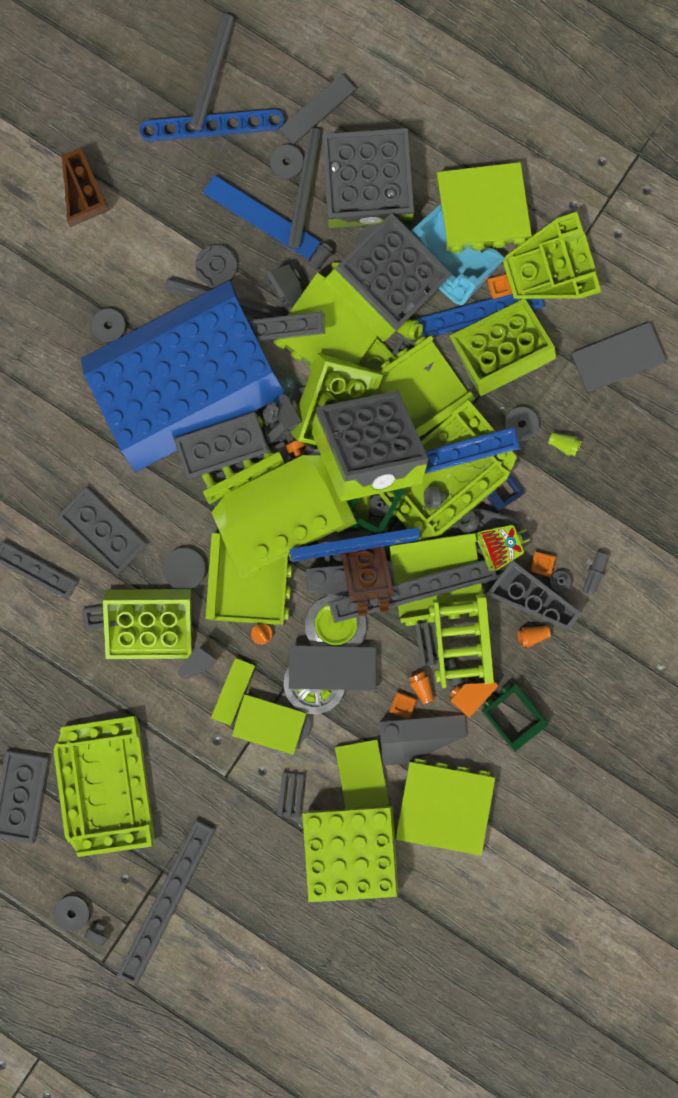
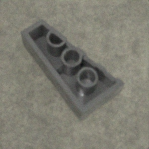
M511 561L486 594L566 630H569L581 615L579 610L514 561Z
M387 562L391 583L394 584L393 562ZM343 566L306 569L307 593L340 598L349 596Z

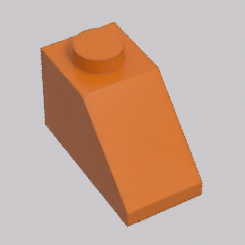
M496 683L464 684L462 687L457 685L449 694L452 697L450 702L466 717L470 718L498 685Z

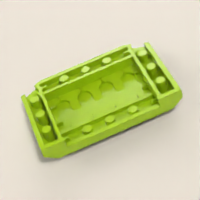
M467 400L452 413V416L424 438L421 443L424 450L427 451L494 433L495 430L472 403ZM511 451L424 474L422 484L403 488L407 491V495L396 515L407 529L419 528L420 536L418 541L440 536L508 480L517 456ZM437 487L440 493H445L446 500L440 503L439 508L428 509L424 503V491L426 488ZM388 492L379 493L390 507L396 496Z
M302 455L226 493L211 512L241 580L261 571L260 568L288 555L290 549L304 547L335 531L340 532L357 523L348 501L340 502L321 455Z
M132 716L61 727V733L53 752L64 834L67 841L71 843L77 852V856L81 857L154 846V828L140 726L137 717Z

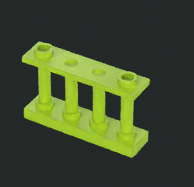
M259 416L257 417L260 428H262L263 422ZM266 443L269 453L263 455L262 461L256 464L251 459L243 461L245 468L239 473H234L230 466L222 468L226 477L225 480L219 483L214 482L210 473L201 475L207 486L206 490L202 492L209 505L223 498L226 493L284 465L280 453H271Z
M484 594L475 595L476 601H472V604L439 607L437 599H432L433 605L429 606L430 619L434 618L439 666V669L435 670L436 683L440 682L442 688H446V679L474 676L483 678L485 684L494 683L487 602ZM470 612L477 614L478 622L474 623V625L441 628L440 626L441 615ZM465 634L479 635L480 644H476L473 647L443 649L442 637ZM470 655L481 657L482 665H478L477 668L447 671L444 669V658Z

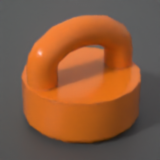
M295 440L286 445L285 448L288 454L294 452L298 458L305 455L303 447L307 443Z
M264 623L256 624L251 631L252 640L259 645L267 644L272 639L271 628Z

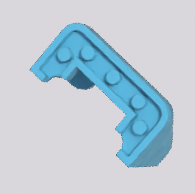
M441 204L411 231L452 274L438 289L458 305L466 303L505 259L497 250L487 248L483 253L481 251H473L472 248L464 249L461 253L446 251L445 246L447 242Z

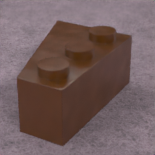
M82 148L62 155L66 216L69 226L73 227L108 212L107 205Z

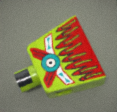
M514 525L475 533L489 571L498 570L524 553L521 544L530 541L528 531L523 529L516 532Z

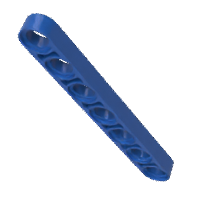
M278 110L206 115L202 129L192 133L185 130L186 124L192 121V117L144 121L139 131L143 140L148 142L269 132L279 130L284 125V117ZM277 115L281 121L278 125H271L269 118ZM251 117H256L260 120L257 127L248 125V120ZM230 119H236L239 125L235 129H230L227 126V122ZM209 121H215L218 123V127L216 130L210 131L206 128V124ZM173 124L176 127V131L173 134H167L164 132L165 126ZM147 126L155 128V133L152 136H146L143 133Z

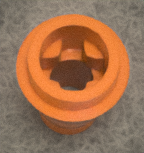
M547 625L522 627L521 630L517 631V637L521 647L529 648L550 638L551 633Z
M425 671L417 672L408 677L410 680L409 685L417 694L422 704L434 700L429 675H426Z

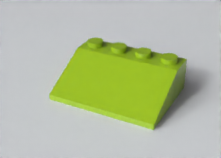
M522 299L449 336L480 397L556 359L555 347L526 299Z
M317 353L296 412L302 423L291 434L297 441L317 445L312 435L317 407L374 396L377 393L383 375L339 358Z
M191 589L105 590L103 616L106 659H188L192 653ZM123 614H126V619L122 617ZM117 621V626H110V622Z

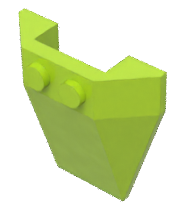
M578 212L555 219L504 257L503 263L514 299H582L602 292L599 276Z

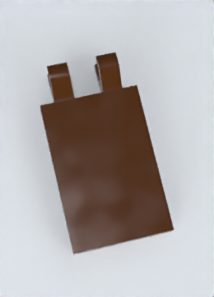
M384 547L342 553L341 558L350 602L357 601L358 615H368L366 599L378 598L380 613L389 612L388 596H393V588Z

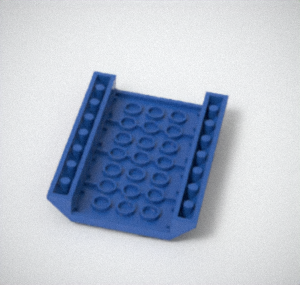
M231 281L212 289L80 359L84 376L122 454L135 472L176 452L177 448L174 438L252 413L275 401L281 394L287 395L278 376L274 374L251 328Z

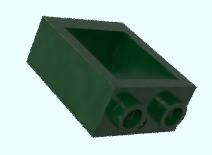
M403 488L388 491V493L396 497L379 528L356 516L357 523L352 525V527L358 529L360 526L366 529L365 533L369 536L386 533L403 503L407 491ZM361 497L350 501L349 505L352 512L356 509Z
M508 684L499 691L501 694L496 700L491 698L482 705L485 709L481 713L509 748L516 752L546 728L548 723L516 684L512 687ZM513 693L537 721V723L514 741L509 738L489 713Z

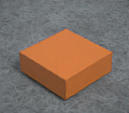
M507 274L487 279L492 299L512 294Z
M535 551L529 573L550 578L556 556Z
M397 692L389 712L409 720L417 699Z

